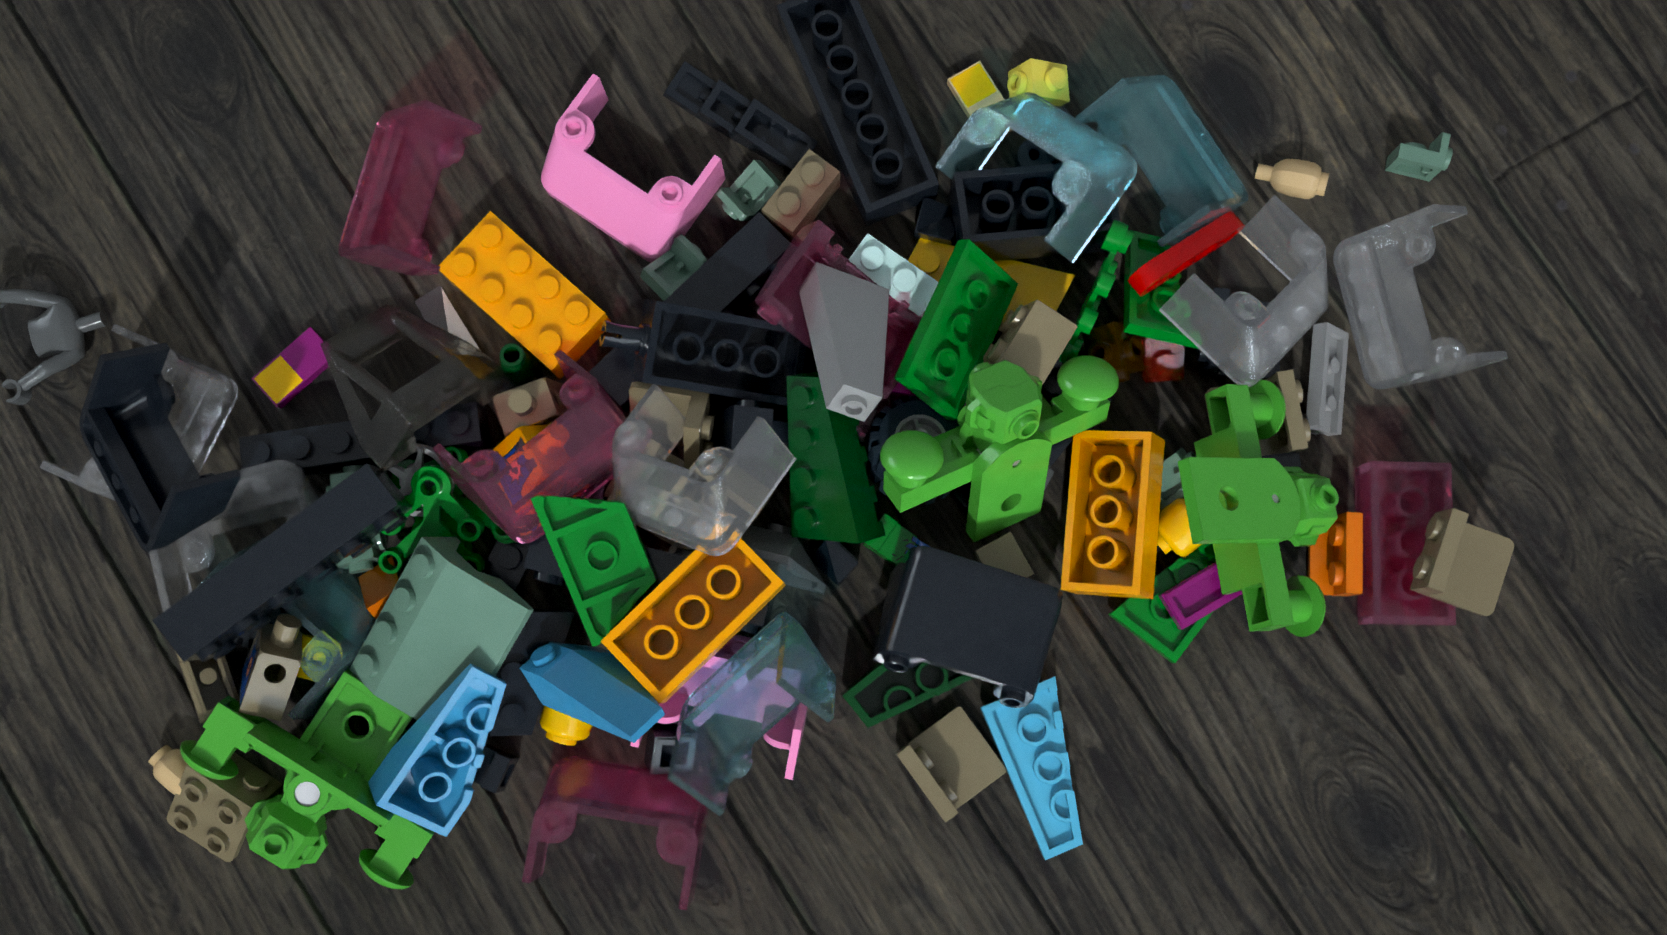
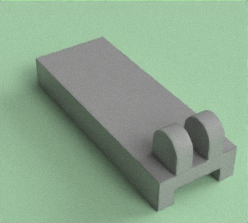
M1328 322L1313 324L1306 414H1302V417L1308 420L1311 434L1333 436L1341 435L1349 333Z

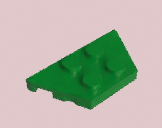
M536 495L530 499L592 647H595L601 643L600 641L627 614L636 601L656 581L657 577L625 501Z

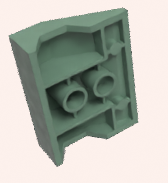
M422 537L349 669L373 695L415 720H418L470 663L496 676L534 610L503 580L477 571L459 555L456 550L461 541L457 537Z

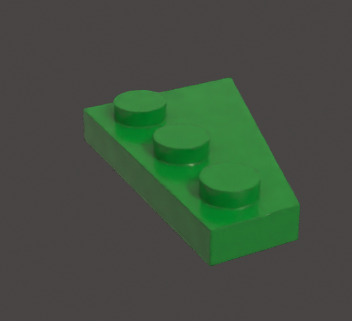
M1133 231L1135 232L1125 253L1123 332L1199 349L1205 339L1201 328L1196 329L1191 316L1194 309L1190 298H1185L1179 284V280L1182 277L1180 273L1141 297L1127 282L1129 277L1141 266L1171 248L1167 238Z

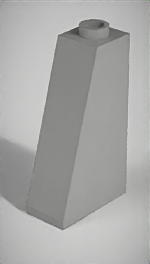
M816 262L801 285L799 294L826 409L865 422L883 397L889 289Z

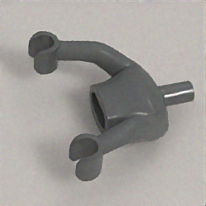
M0 288V309L6 303L24 304L47 309L38 317L28 320V331L37 356L39 358L51 357L34 367L17 381L12 379L5 380L2 383L3 388H17L16 395L13 398L7 399L6 402L15 405L28 403L32 397L31 388L82 360L86 355L84 333L107 326L106 315L100 311L79 317L73 302L67 297L30 289Z

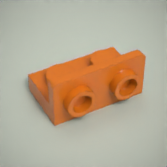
M1345 512L1337 515V520L1326 533L1319 535L1315 545L1308 546V577L1318 584L1323 595L1326 596L1363 594V513Z

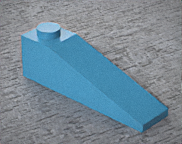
M549 642L537 648L531 654V659L520 667V670L542 705L633 743L665 715L655 698L609 650L600 647Z
M470 663L391 748L368 781L376 806L447 837L470 804L474 791L472 785L477 769L481 768L485 756L483 749L488 733L494 727L506 688L505 681Z

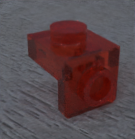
M1139 336L1144 348L1143 362L1145 370H1142V379L1145 383L1184 380L1185 346Z

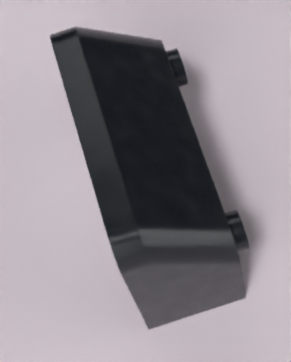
M167 342L100 355L79 419L81 435L137 542L146 552L167 547L223 513L241 478L238 469L216 475L208 473L200 476L171 425L168 416L172 405L175 403V392L172 385L165 381L161 374L170 351Z

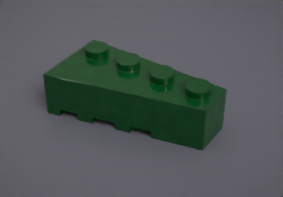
M818 372L786 376L792 537L860 544L885 536L883 522H878L874 508V502H878L874 485L869 486L864 462L868 461L865 446H861L856 431L859 420L826 409Z
M920 662L917 666L908 668V671L902 673L890 671L884 667V664L877 663L846 688L841 695L867 728L973 678L924 662Z

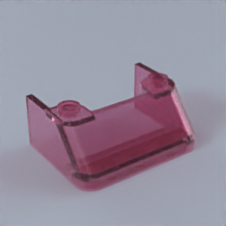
M428 100L385 112L378 120L372 135L339 242V255L355 262L410 276L438 274L440 266L430 263L432 251L429 250L428 241L422 239L421 236L441 170L460 161L465 149V144L462 142L463 138L481 133L482 125Z
M562 350L557 351L554 355L567 379L560 389L559 396L563 405L568 410L512 455L504 459L494 450H481L460 463L440 443L433 447V450L456 486L517 543H530L545 534L530 498L536 495L589 498L632 463L642 450V443L636 430L598 380Z
M570 756L559 760L551 770L533 818L522 882L531 883L543 875L548 843H560L569 838L575 829L578 813L659 827L656 847L661 858L670 864L686 866L678 909L687 910L694 898L711 799L708 785L702 779L695 776L650 774L647 768L577 756Z

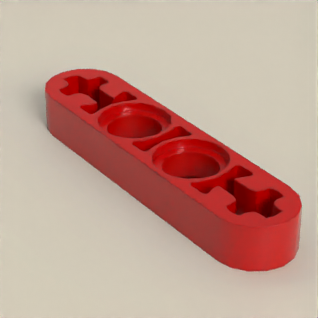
M1231 210L1145 263L1129 277L1127 282L1140 297L1144 296L1226 244L1245 225Z

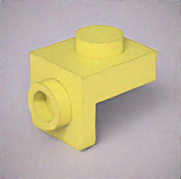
M1030 58L1008 72L1007 88L1011 107L1019 108L1030 101L1054 106H1062L1070 102L1067 65Z

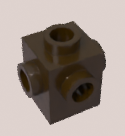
M1111 322L1092 328L1089 335L1082 332L1085 355L1099 357L1111 364L1118 374L1119 383L1129 381L1131 373L1145 370L1143 344L1138 335L1123 332V322Z

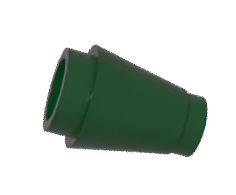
M514 343L507 344L500 351V374L510 384H527L537 374L538 361L527 349Z

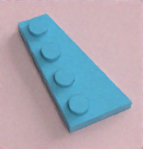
M1055 676L1038 683L1034 699L1026 707H1007L1000 703V699L980 707L1045 860L1083 845Z

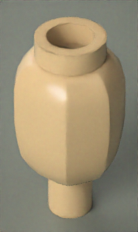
M1284 159L1274 166L1258 163L1255 179L1269 181L1273 189L1278 193L1300 199H1311L1315 195L1324 196L1329 178V173L1322 172L1318 164L1299 159Z
M167 744L160 748L150 758L148 763L154 767L153 775L155 779L172 794L180 795L181 788L179 783L187 763L184 761L180 749H172Z

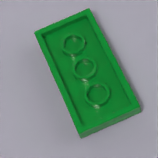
M970 239L957 241L894 377L946 420H957L960 411L964 407L969 374L974 367L984 362L983 356L990 344H992L1018 286V283Z

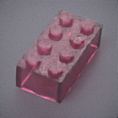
M1369 461L1355 467L1356 512L1363 513V594L1357 595L1358 625L1455 626V606L1410 590L1414 578L1413 568L1416 560L1422 553L1426 541L1425 532L1430 519L1437 512L1453 508L1451 463Z

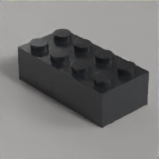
M1109 159L953 173L949 197L956 244L958 240L970 239L993 261L1107 252L1100 249L1113 220L1120 221Z

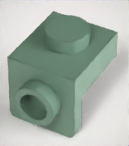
M753 160L730 187L721 188L716 195L723 202V210L731 218L737 221H750L757 213L760 212L762 214V208L782 183L761 160Z
M681 234L674 239L669 251L643 268L640 277L665 301L707 259L697 245L691 243Z

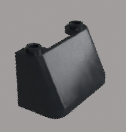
M927 546L912 547L890 574L872 660L884 664V667L890 671L900 673L908 671V668H913L920 662H924L994 684L993 694L1000 699L1001 704L1011 708L1026 707L1033 701L1061 612L1063 594L1054 586Z

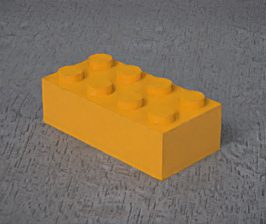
M491 211L437 267L454 286L521 346L527 349L559 380L593 345L600 335L605 332L601 331L603 321H610L601 308Z
M1085 430L1073 436L1060 590L1084 595L1153 599L1165 440L1155 433L1145 431Z
M724 521L600 642L659 704L666 703L786 585Z

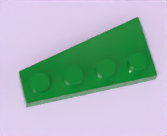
M1202 544L1188 556L1179 557L1156 575L1153 599L1128 598L1108 615L1168 661L1176 663L1213 612L1183 630H1179L1158 595L1215 562L1213 544Z

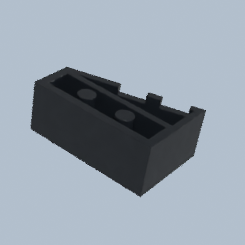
M569 609L533 610L496 674V677L505 681L506 688L494 727L488 733L489 736L532 735L542 703L520 670V667L531 659V654L537 648L549 642H565L575 614L574 611Z

